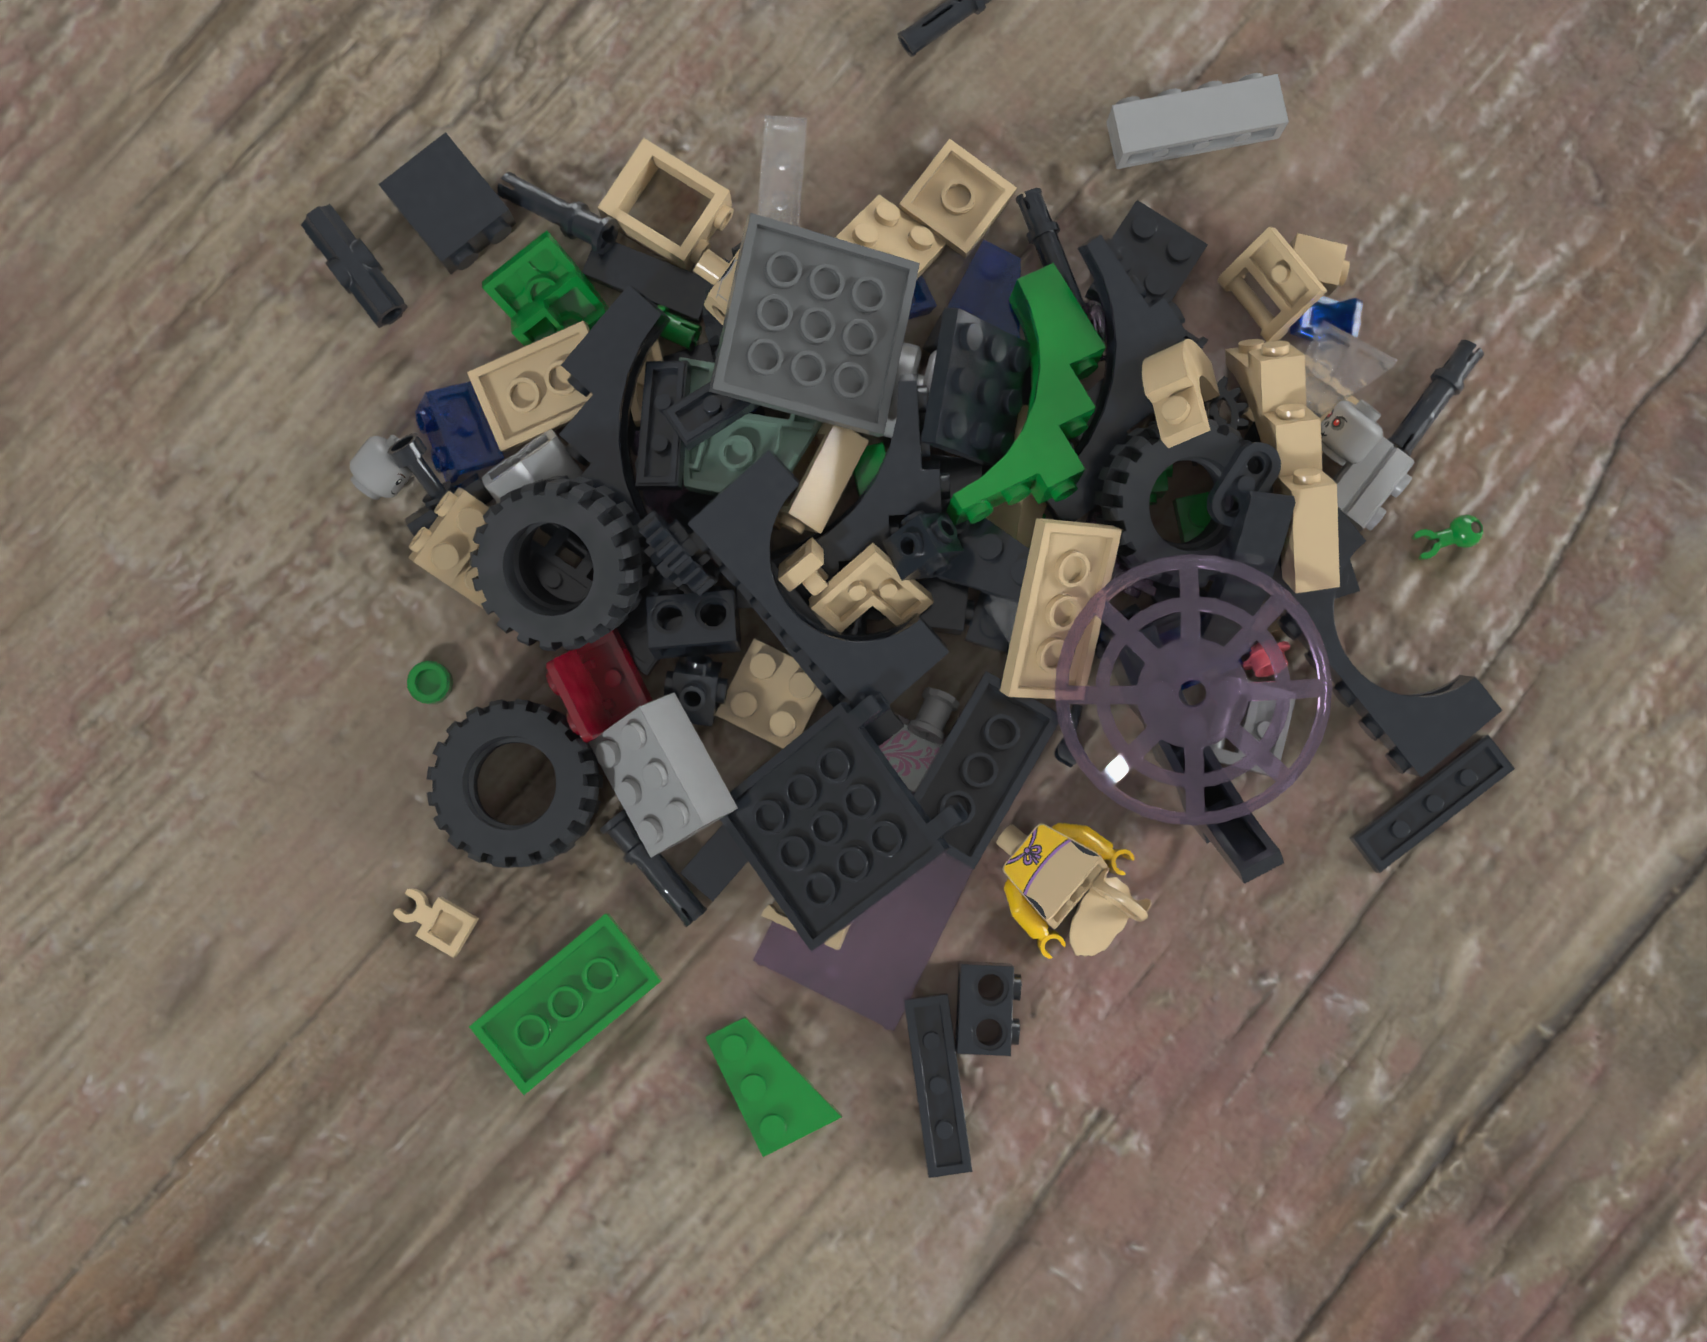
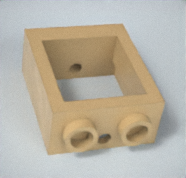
M645 138L642 139L598 206L602 218L610 216L617 219L620 233L670 264L690 271L692 266L698 263L707 249L710 250L711 243H709V240L717 229L722 231L727 226L734 212V209L731 208L730 190ZM658 168H661L711 199L681 247L628 214Z
M823 422L792 472L799 480V485L783 503L773 528L781 530L784 527L798 535H802L804 530L821 534L869 441L853 430Z

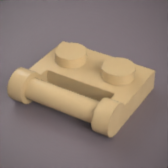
M1268 227L1222 272L1217 280L1225 291H1231L1259 325L1262 329L1260 335L1266 342L1280 340L1288 332L1289 327L1327 292L1325 287L1278 230L1273 227ZM1248 272L1252 274L1281 310L1276 317L1272 315L1244 280Z

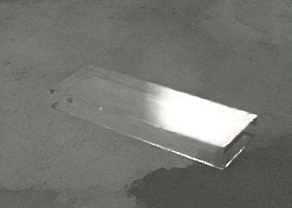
M765 115L758 215L800 227L807 118Z

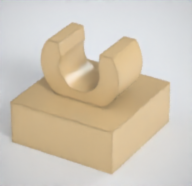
M813 537L810 538L779 564L778 580L789 592L803 583L805 588L814 597L828 587V583L825 581L828 579V575L821 568L824 565V549Z

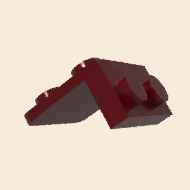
M617 628L593 643H587L581 648L570 650L546 662L548 684L556 695L561 696L568 710L566 716L569 726L576 735L581 736L584 742L597 738L605 730L639 706L653 701Z

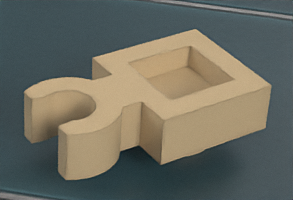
M407 889L405 894L416 901V909L410 914L398 908L395 909L394 916L402 922L410 923L417 921L422 924L415 936L449 956L457 957L479 918L443 897H438L434 905L431 906L427 896L422 891Z

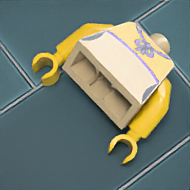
M1040 823L1027 836L1012 824L1001 833L997 840V845L1011 856L1002 868V871L1008 877L1004 885V891L1011 914L1032 939H1037L1039 950L1048 959L1053 957L1045 949L1046 942L1055 938L1065 948L1066 942L1055 929L1089 890L1099 874L1104 869L1110 868V873L1126 875L1124 871L1119 870L1116 866V859L1119 855H1122L1127 860L1134 861V854L1131 851L1113 849V843L1086 825L1057 823L1049 827Z

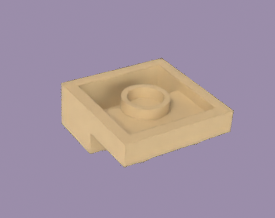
M458 487L454 494L448 491L439 501L434 510L438 517L429 529L422 527L414 536L409 545L413 552L408 558L483 609L481 603L487 600L482 590L475 591L472 578L478 576L477 567L470 566V552L479 549V544L474 543L473 537L477 527L487 524L483 519V515L489 507L467 491Z

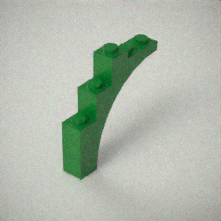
M1054 263L1018 278L1009 298V302L1023 329L1025 340L1030 343L1031 394L1026 421L1020 435L1006 455L981 478L953 494L946 512L954 526L966 520H969L971 524L979 522L993 512V507L1007 502L1008 505H1014L1025 499L1030 493H1032L1038 505L1051 498L1055 502L1064 500L1078 489L1077 483L1086 470L1068 440L1079 436L1088 428L1087 423L1096 409L1079 380L1088 377L1097 370L1098 362L1106 346Z

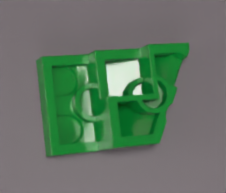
M547 230L482 280L484 291L511 318V333L524 347L582 321L586 322L591 330L609 309V306L591 282Z

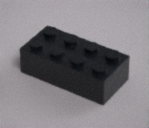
M987 671L981 676L913 792V796L931 820L950 805L954 806L957 803L962 805L969 818L943 836L951 847L944 854L969 869H975L1063 717L1033 698L1006 696L1000 691L1002 680Z

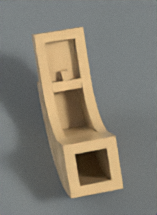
M1186 339L1145 358L1142 364L1143 387L1145 395L1153 404L1160 438L1168 448H1171L1210 431L1204 402L1220 396L1212 363L1203 350L1193 340Z

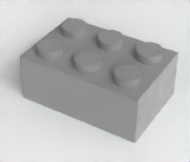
M675 692L639 706L605 730L597 738L589 741L597 761L606 774L650 857L687 840L738 809Z

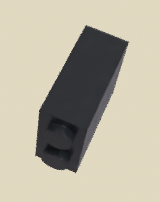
M446 132L378 184L450 274L470 267L477 260L479 252L491 243L498 244L510 234L511 227L516 224L509 208Z

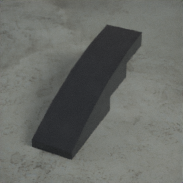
M1257 491L1249 492L1219 551L1222 566L1207 593L1209 609L1195 635L1198 650L1240 653L1254 625L1274 575L1295 507L1294 496Z

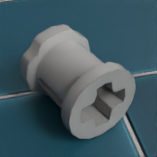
M927 687L922 693L924 701L915 720H910L907 728L914 735L922 739L941 744L945 738L943 730L952 711H957L960 703L955 697L944 691Z

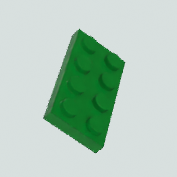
M605 913L472 1023L469 1028L521 1093L525 1095L659 984L662 978L610 914Z

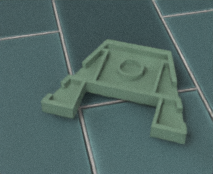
M680 357L679 361L688 360L692 366L690 394L711 381L715 363ZM748 413L688 451L685 447L684 486L690 492L716 496L768 448L793 472L823 422L791 414L790 419L787 420Z

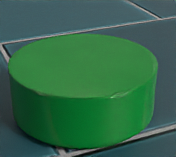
M423 661L416 664L409 672L407 688L415 700L429 705L438 704L450 695L453 688V678L450 671L444 665L435 661Z

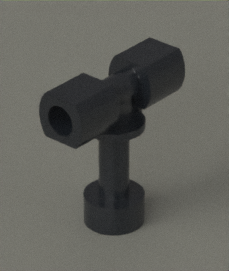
M417 433L406 435L395 442L387 451L398 468L409 467L427 492L422 500L425 506L405 518L406 525L413 536L422 527L427 529L431 527L438 517L434 510L448 491L454 494L459 487L484 504L494 499L484 486L478 473L470 476L455 487L450 481L441 483L422 457L427 447Z

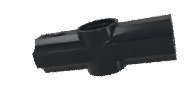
M331 204L322 207L318 206L310 211L301 226L317 249L328 260L325 262L344 289L349 294L352 293L378 328L391 325L401 318L408 306L392 283L381 272L384 269L364 242L354 236Z

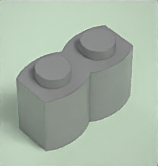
M550 429L533 439L516 454L492 468L482 477V481L496 502L500 503V497L526 484L553 476L567 475L572 480L580 477L583 471L574 458L566 451V447L553 429Z

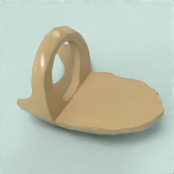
M1110 868L1104 869L1094 880L1092 886L1083 896L1072 918L1069 943L1076 956H1093L1107 949L1115 936L1124 929L1129 917L1139 922L1144 921L1148 917L1147 912L1151 906V900L1133 899L1126 884L1117 877L1107 878Z

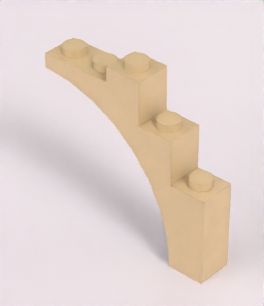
M1261 339L1240 341L1238 347L1225 349L1226 366L1236 377L1245 394L1261 443H1267L1274 447L1280 456L1281 470L1272 485L1274 494L1294 496L1296 502L1281 551L1282 579L1295 593L1340 587L1337 483L1322 471L1321 418L1308 409L1306 405L1305 355L1292 345H1289L1287 341H1271L1266 343Z

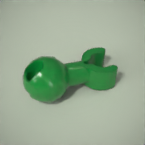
M1465 514L1454 518L1447 529L1437 532L1428 529L1417 531L1412 535L1413 540L1424 537L1428 540L1437 541V543L1431 546L1429 552L1419 555V560H1428L1435 556L1440 548L1452 544L1462 548H1470L1477 545L1483 536V525L1475 516ZM1472 523H1476L1479 526L1480 530L1478 533L1472 531Z

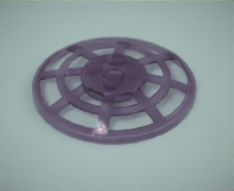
M1199 554L1161 557L1137 565L1112 579L1092 596L1075 618L1063 642L1056 668L1055 681L1058 722L1066 745L1079 768L1092 783L1116 803L1141 816L1165 823L1183 825L1222 823L1248 815L1272 802L1293 785L1310 764L1323 739L1330 715L1332 695L1329 659L1321 635L1307 611L1293 595L1267 574L1242 562L1215 555ZM1198 569L1216 570L1238 576L1261 587L1271 597L1253 616L1228 602L1209 597H1199ZM1179 570L1180 598H1172L1153 604L1135 614L1129 621L1108 602L1120 591L1141 579L1166 571ZM1285 609L1297 621L1308 640L1316 664L1317 679L1290 680L1283 653L1273 636L1267 631V628ZM1200 611L1222 615L1237 622L1242 628L1225 647L1212 640L1200 638ZM1181 612V638L1170 641L1157 648L1139 631L1143 626L1159 617ZM1096 615L1115 633L1101 658L1096 676V686L1069 685V672L1075 649L1087 625ZM1256 640L1262 645L1270 659L1275 674V681H1247L1245 672L1238 659ZM1126 644L1145 662L1140 671L1137 685L1110 686V677L1114 663L1121 649ZM1188 680H1197L1206 689L1204 699L1196 705L1185 704L1179 698V688ZM1318 697L1317 712L1310 736L1299 757L1288 768L1270 750L1276 744L1285 726L1290 708V699ZM1276 700L1271 723L1262 739L1258 741L1240 725L1245 715L1248 701ZM1069 704L1097 705V713L1103 731L1112 747L1119 754L1101 772L1090 761L1078 740L1071 720ZM1110 704H1138L1139 711L1147 727L1130 744L1124 740L1118 730ZM1227 738L1245 754L1242 759L1228 767L1204 773L1203 747L1216 744ZM1161 739L1172 745L1184 747L1185 773L1162 769L1148 762L1143 757ZM1255 765L1259 766L1276 781L1267 790L1242 804L1219 811L1204 812V787L1214 786L1233 780L1249 771ZM1133 767L1140 773L1158 782L1185 787L1186 812L1168 811L1147 805L1125 794L1115 784Z

